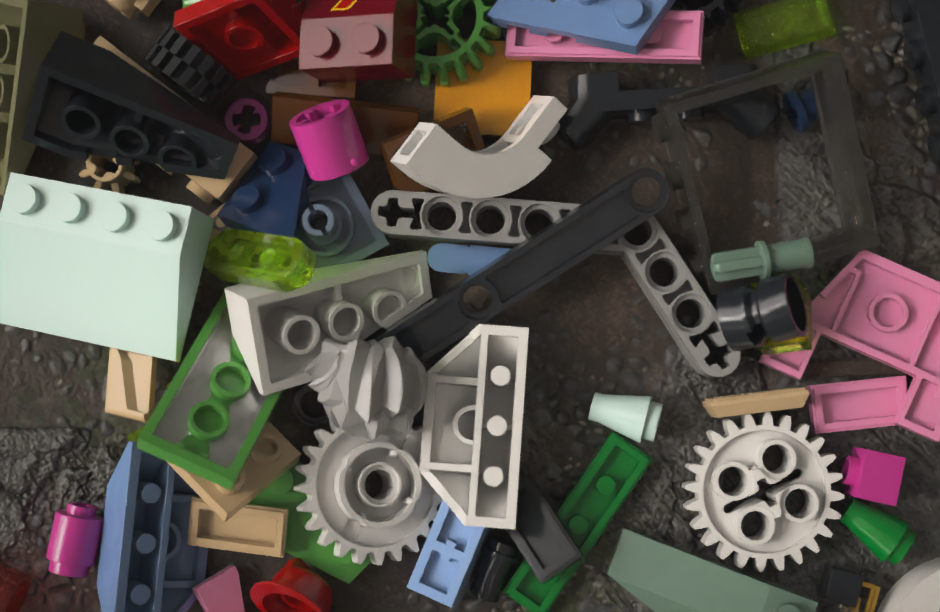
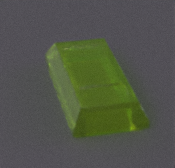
M781 0L732 14L745 60L837 35L828 0Z

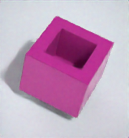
M853 447L852 455L846 456L841 470L843 475L841 483L845 484L844 494L896 506L906 458Z

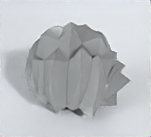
M361 335L350 343L325 339L322 344L321 353L309 363L305 370L314 378L308 386L318 392L317 401L323 404L329 420L335 427L352 436H363L369 440H375L379 435L389 437L404 435L408 432L411 419L421 410L426 399L428 376L425 367L409 346L406 348L402 347L395 336L384 338L379 342L375 339L365 342Z

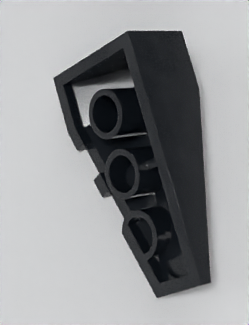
M64 31L60 32L41 64L22 137L25 141L73 159L87 160L89 155L115 158L116 165L133 167L135 161L160 164L166 172L225 180L241 138L113 52Z

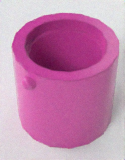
M332 100L315 105L300 112L289 121V126L310 179L314 181H325L347 175L359 169L370 159L348 100Z

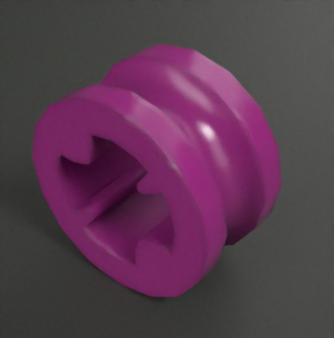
M244 98L233 102L227 109L225 125L230 132L241 138L240 143L252 145L263 141L267 137L271 129V117L264 106L257 100ZM247 110H254L253 115L257 119H261L260 125H253L250 133L244 134L242 133L244 129L239 124L236 126L237 118H245Z

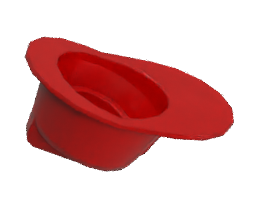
M297 557L290 559L282 569L277 571L270 581L255 583L250 590L251 600L261 612H331L333 603L332 588L328 582L315 574L301 558Z

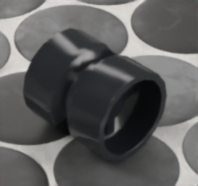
M787 272L761 279L757 288H754L749 283L721 289L718 292L717 314L720 327L727 344L734 352L764 346L768 337L774 342H782L806 336L808 332L805 301L801 289L791 273Z

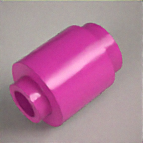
M68 502L66 509H57L55 511L46 558L50 560L48 568L50 572L67 577L82 578L88 576L90 566L96 565L104 518L96 514L97 506L82 502Z

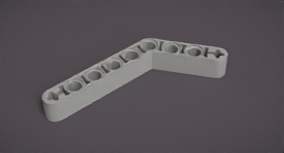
M390 190L379 194L375 198L370 211L371 219L376 228L388 238L514 248L531 237L525 228V220L529 216L542 214L549 219L550 223H553L581 204L495 197L476 199L452 194ZM391 204H399L402 213L416 214L414 205L420 204L422 205L419 214L422 229H414L415 222L413 218H398L396 226L391 227L386 217L381 216L382 212H389ZM437 207H447L454 212L456 220L451 228L443 231L436 230L428 222L430 213ZM487 210L498 212L504 220V227L496 234L483 233L476 224L477 217L482 212ZM655 216L641 223L647 234L644 244H630L622 235L594 253L621 257L683 355L698 374L705 377H723L731 374L737 368L740 361V351L734 352L727 344L720 327L717 311ZM662 261L671 267L673 275L671 283L667 287L656 285L651 280L649 269L653 262ZM682 301L693 303L698 310L699 318L692 328L682 326L676 317L677 307ZM709 327L712 333L703 335L710 347L720 346L724 353L718 357L721 365L719 366L717 363L707 364L704 359L710 354L707 345L703 340H697L692 343L689 337L700 334Z

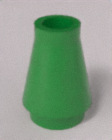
M855 497L848 503L841 514V518L838 519L880 562L887 560L893 565H897L903 559L917 536L916 532L908 528V521L869 506Z

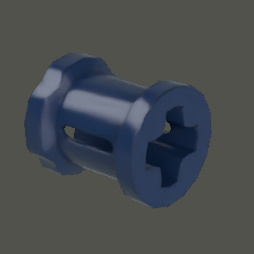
M831 75L822 77L819 85L797 94L793 91L787 92L782 98L786 116L793 129L799 134L809 130L810 124L830 115L838 118L846 114L844 94L840 85Z

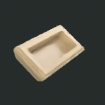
M791 387L704 398L705 401H702V405L709 415L714 418L802 408L809 396V389H805V387Z
M192 496L187 545L284 558L289 509L248 503L224 522L201 497Z

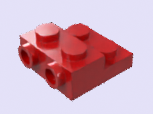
M201 0L175 11L173 27L193 45L195 44L205 54L216 60L215 62L223 66L228 73L235 77V80H240L299 57L300 22L306 1L297 3L295 0Z

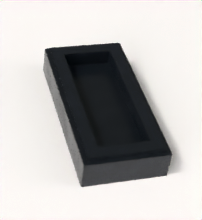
M527 474L518 482L515 529H507L540 583L545 585L585 556L532 475Z

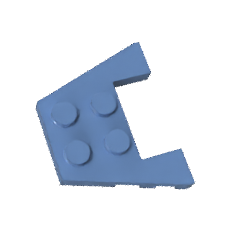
M497 0L487 15L490 23L507 29L508 25L529 29L531 34L548 37L551 33L575 38L576 43L638 55L676 0H556L555 2L549 0Z

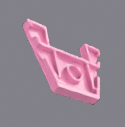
M861 249L806 307L808 317V332L806 336L782 342H773L760 356L758 362L789 377L800 380L821 335L912 376L913 380L893 424L933 442H939L940 282L868 250Z

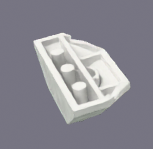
M479 324L427 372L428 385L424 404L419 471L464 526L515 529L529 327Z

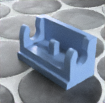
M442 500L407 588L451 608L461 603L481 555V547L483 543H486L491 528L464 526L450 507Z

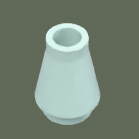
M595 392L588 420L598 422L638 443H641L642 439L654 442L663 404L653 402L652 396L612 395Z

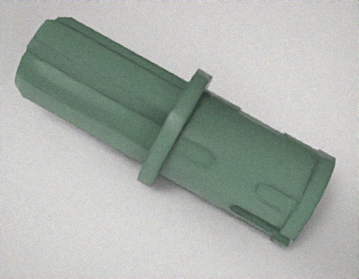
M808 237L766 244L763 240L755 242L753 247L714 253L711 255L710 268L714 280L717 282L755 276L764 279L774 273L813 268L814 252Z

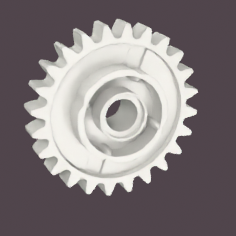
M412 418L406 434L396 437L379 435L375 440H369L363 436H352L335 427L330 420V433L323 429L315 430L314 435L319 442V446H304L302 450L310 458V463L307 465H297L295 470L306 476L304 483L294 486V491L305 493L307 496V500L296 507L297 511L312 513V518L305 525L306 530L313 531L321 528L322 533L317 542L319 545L327 546L335 541L333 555L343 558L351 549L352 562L358 564L363 563L367 554H369L372 564L382 565L385 552L394 561L402 560V547L411 552H418L419 546L416 538L417 536L427 538L430 531L429 522L434 521L438 512L437 506L443 500L419 471L423 425L413 429ZM372 471H376L383 481L381 492L374 498H371L365 490L366 477Z

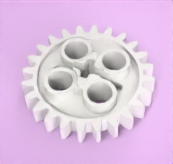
M762 412L759 416L758 424H755L751 414L741 415V427L739 428L730 419L722 420L725 431L723 436L715 431L708 430L706 434L712 444L709 449L698 445L693 447L695 452L702 458L700 464H685L689 471L696 474L695 481L684 482L681 486L686 490L695 492V498L683 503L685 509L699 512V515L689 523L693 529L707 527L708 530L700 541L705 546H710L720 541L716 555L723 560L735 551L734 565L739 568H743L746 565L749 557L752 558L753 567L758 572L764 571L767 559H770L777 570H784V556L786 555L799 565L802 564L801 548L806 547L816 553L820 551L818 544L814 540L817 533L826 537H832V532L824 525L826 518H841L837 511L830 508L831 501L844 499V494L831 490V484L842 479L843 475L828 471L826 468L836 459L835 454L818 453L825 441L823 437L816 436L805 440L809 431V425L800 423L790 431L791 416L781 415L775 426H773L771 412ZM776 444L782 450L783 460L776 470L768 471L762 461L763 453L769 446ZM733 466L739 472L740 483L734 491L724 493L718 483L719 476L724 469ZM793 470H800L801 475L798 478L767 489L765 491L768 498L766 501L751 497L736 506L731 512H724L726 504L757 493L759 491L757 484L759 480L768 484H775L787 477ZM800 489L804 494L805 504L801 511L791 515L786 510V497L791 491ZM758 511L762 518V527L755 535L745 536L741 529L742 519L749 512Z

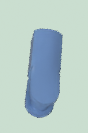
M437 243L428 251L427 260L430 267L435 271L472 275L511 249Z

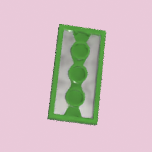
M225 290L141 432L137 448L232 491L284 390L265 396L259 393L232 334Z

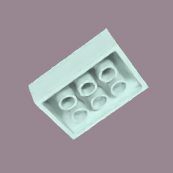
M11 172L0 212V323L180 362L214 219L191 206Z

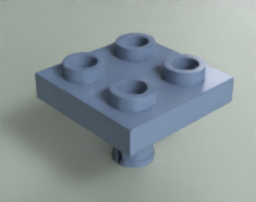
M349 173L325 181L312 180V183L307 188V196L309 197L308 208L300 216L298 233L302 237V246L298 252L279 246L293 272L366 260L390 247V244L385 235L373 223L371 211Z

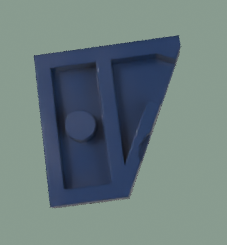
M270 141L217 214L223 224L237 231L298 252L302 246V237L298 233L300 216L308 208L309 197L307 196V188L312 183L300 151Z

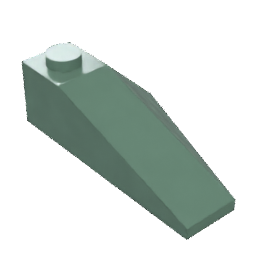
M623 527L606 572L607 575L654 612H816L818 606L817 601L802 592Z

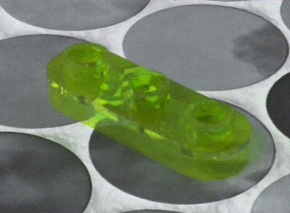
M227 229L215 236L209 243L203 265L220 280L280 292H291L305 286L311 280L314 274L316 256L309 247L294 237Z

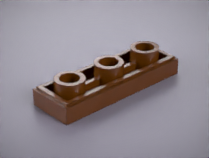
M276 91L273 95L271 142L297 145L289 126V121L310 107L341 98ZM345 99L351 104L369 154L383 155L378 142L415 128L418 125L420 108Z

